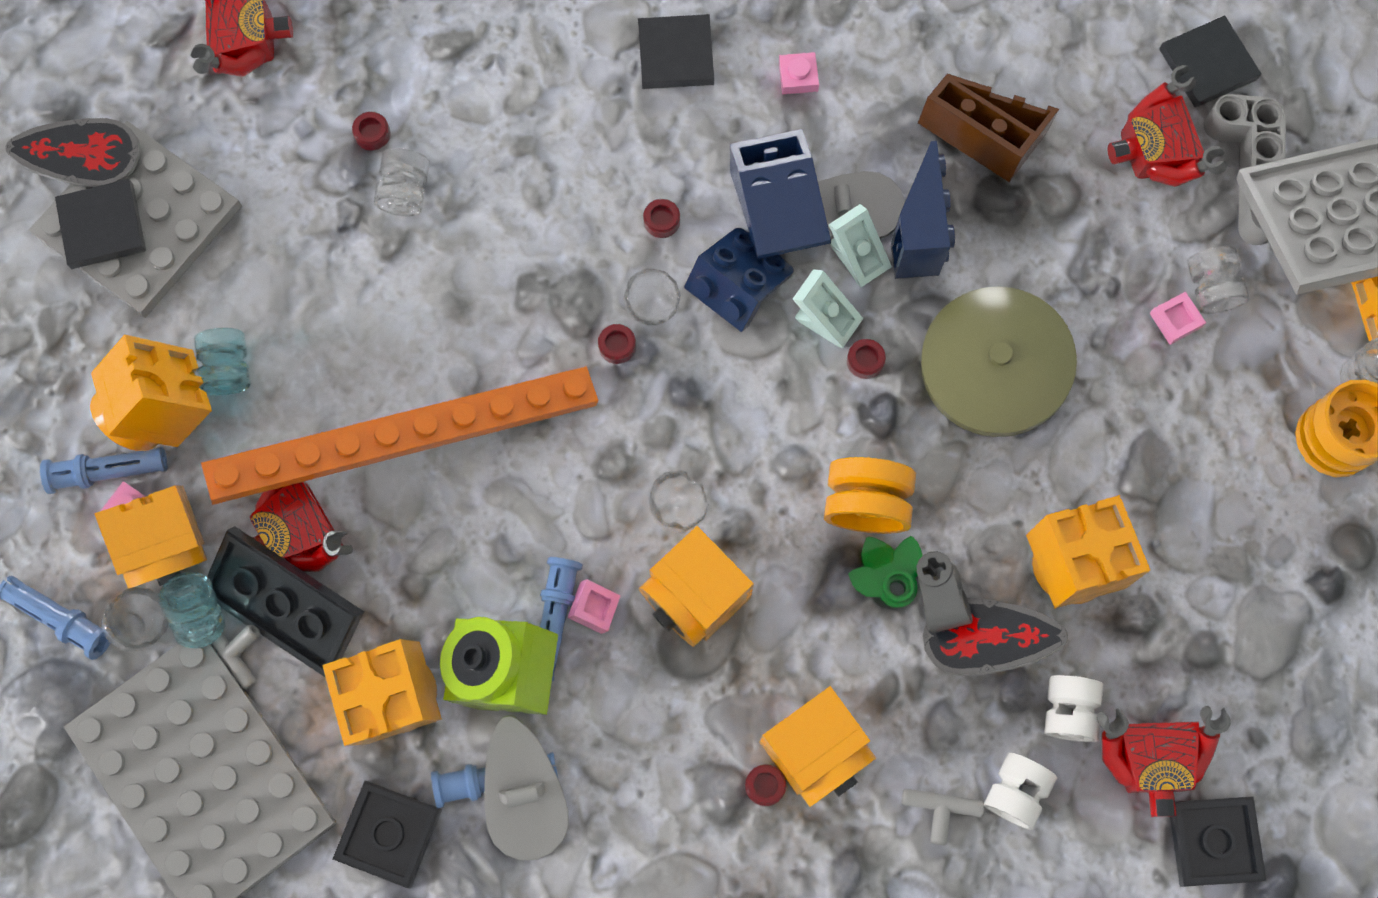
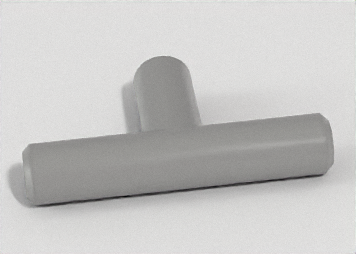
M214 620L205 622L201 626L202 632L243 690L252 688L256 684L257 679L239 655L260 636L257 627L247 625L229 642Z
M904 789L901 801L903 805L934 810L931 832L932 844H947L950 813L982 817L985 812L984 802L981 800L912 789Z

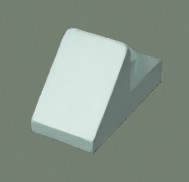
M861 204L829 224L834 236L831 239L830 245L860 287H863L892 267L869 212Z
M813 269L793 298L795 303L801 308L795 316L796 320L841 348H844L863 320V317L827 274L821 270Z

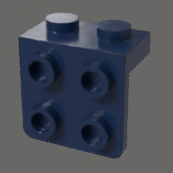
M735 228L698 256L683 288L742 333L750 326L763 300L791 277L794 269L780 255L758 259L750 233L742 228Z

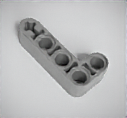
M1227 94L1217 100L1205 118L1204 130L1214 140L1240 143L1239 169L1285 159L1286 113L1285 108L1279 101L1269 97ZM1221 115L1227 116L1231 121L1224 119ZM1258 118L1264 120L1267 124L1262 123ZM1257 151L1262 152L1263 154H1265L1267 158L1262 157L1261 155H1259V153H1258ZM1239 186V234L1248 244L1262 245L1268 239Z

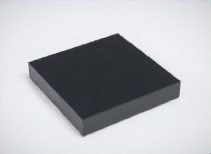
M710 14L638 18L642 89L714 85Z
M1225 15L1167 40L1159 48L1172 71L1181 65L1189 67L1190 70L1180 77L1179 83H1186L1190 78L1195 77V87L1185 92L1195 108L1258 80L1262 74Z
M130 179L55 197L66 263L71 269L146 251L134 185Z
M364 780L333 860L411 889L442 809H437L435 806Z
M1254 797L1175 802L1176 816L1170 817L1180 887L1266 881Z

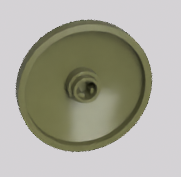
M986 287L972 290L947 304L929 326L921 354L923 382L929 397L938 410L957 426L975 434L991 437H1008L1023 434L1049 420L1066 400L1074 383L1077 367L1075 343L1063 318L1041 298L1026 291L1010 287Z

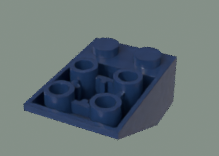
M803 129L731 143L730 174L757 258L761 259L831 244L814 162Z
M937 141L930 142L899 215L891 241L895 279L939 276L944 262L949 261L950 248L955 246V229L953 224L948 225L946 212H950L951 207L950 192L948 189H943L942 177L946 175V160L944 154L938 153Z

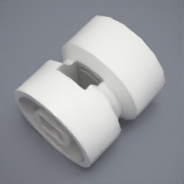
M1051 676L1049 679L1048 700L1053 704V708L1046 711L1044 734L1071 741H1099L1100 724L1097 721L1095 709L1102 706L1104 684L1097 680L1077 676Z
M1009 752L998 772L1002 781L992 785L983 805L1003 819L1025 829L1033 830L1042 812L1039 801L1040 799L1048 798L1057 776L1044 766L1026 757Z

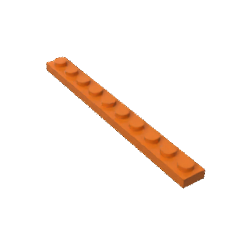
M585 366L201 462L211 503L215 505L597 406L599 400L588 368Z

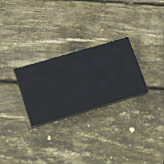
M235 526L226 531L200 592L201 595L244 624L257 627L262 636L324 677L325 673L322 665L342 659L364 614L363 610Z

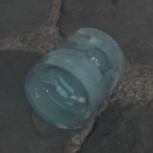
M214 328L195 335V358L203 364V366L197 369V376L202 377L203 384L199 388L204 390L207 395L215 396L231 395L247 390L251 384L249 366L247 362L243 361L247 356L246 340L243 331L234 328Z
M186 572L174 576L162 586L159 592V603L165 617L169 621V627L178 644L187 648H199L211 644L220 637L226 626L225 617L220 605L217 603V596L213 585L207 576L197 572Z

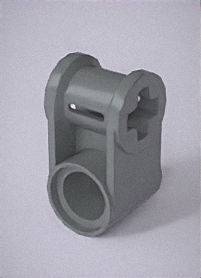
M933 551L924 554L919 559L916 567L923 596L924 613L931 632L937 633L971 624L973 622L972 614L957 567L951 563L944 553ZM942 567L944 570L940 572V579L935 580L933 577L937 575L936 569Z

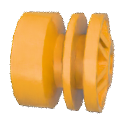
M1366 379L1349 380L1335 387L1323 398L1309 406L1300 416L1295 431L1297 446L1305 461L1318 472L1332 477H1350L1378 461V383Z

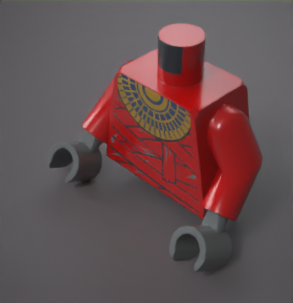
M205 0L207 45L197 44L193 47L190 56L192 58H199L195 60L193 69L199 74H205L211 67L217 74L223 73L239 77L248 75L263 65V63L274 59V39L293 38V26L290 16L272 17V13L265 0Z
M1181 65L1176 67L1171 74V83L1164 82L1146 95L1128 114L1127 122L1121 131L1122 140L1111 142L1107 147L1108 156L1112 164L1130 161L1137 178H1150L1152 181L1173 187L1204 176L1207 170L1213 174L1225 172L1227 169L1225 161L1211 164L1214 158L1225 154L1224 150L1219 146H1211L1204 152L1183 96H1176L1175 94L1178 90L1188 92L1196 85L1195 77L1190 78L1186 83H1179L1180 77L1190 70L1188 66Z
M306 481L262 492L255 505V511L250 515V520L258 532V535L253 538L304 572H320L335 561L339 555H349L353 552L352 545H343L341 542L342 537L348 534L347 531L334 530Z
M1209 706L1202 707L1200 711V716L1205 724L1202 727H1199V722L1129 724L1128 719L1118 708L1116 709V719L1109 723V719L1103 711L1098 713L1097 721L1104 729L1102 732L1103 763L1117 782L1125 786L1128 793H1149L1151 817L1176 816L1174 792L1195 790L1196 784L1202 781L1214 757L1220 734L1227 731L1231 725V719L1225 708L1221 709V715L1218 719L1211 720L1212 710Z

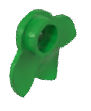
M868 536L865 539L861 552L864 567H859L849 572V579L855 590L865 597H880L886 605L893 608L906 607L917 595L918 585L915 578L918 575L916 566L919 559L923 556L921 548L913 536L904 539L895 550L885 542ZM894 582L902 584L904 593L902 595L893 594L890 590V585Z

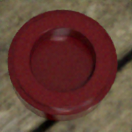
M377 112L362 113L354 120L352 125V133L357 144L365 150L373 151L384 147L391 136L387 120Z
M656 199L650 202L643 213L645 229L649 234L657 238L672 236L680 226V211L677 205L668 199Z
M612 324L604 328L598 337V348L601 356L612 364H622L630 360L636 351V339L632 330L622 324Z
M858 340L848 351V369L858 378H873L884 367L886 360L885 351L874 340Z
M768 764L759 765L753 768L746 778V794L756 805L763 807L772 806L778 803L785 794V777L775 766Z

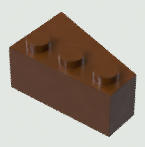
M947 73L927 97L918 124L1010 182L1045 137L1059 109L1049 105L1047 109H1042L1025 103L1026 98L1014 95L1013 99L992 93V87Z

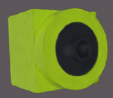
M487 617L456 618L455 627L447 637L440 656V671L445 683L443 700L477 710H500L547 715L558 634L522 621H501Z

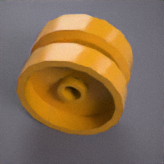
M849 457L832 461L829 466L827 485L836 493L826 498L824 520L833 526L857 532L892 534L908 531L911 527L913 507L904 499L911 497L914 493L916 472L911 467L902 463L885 459Z

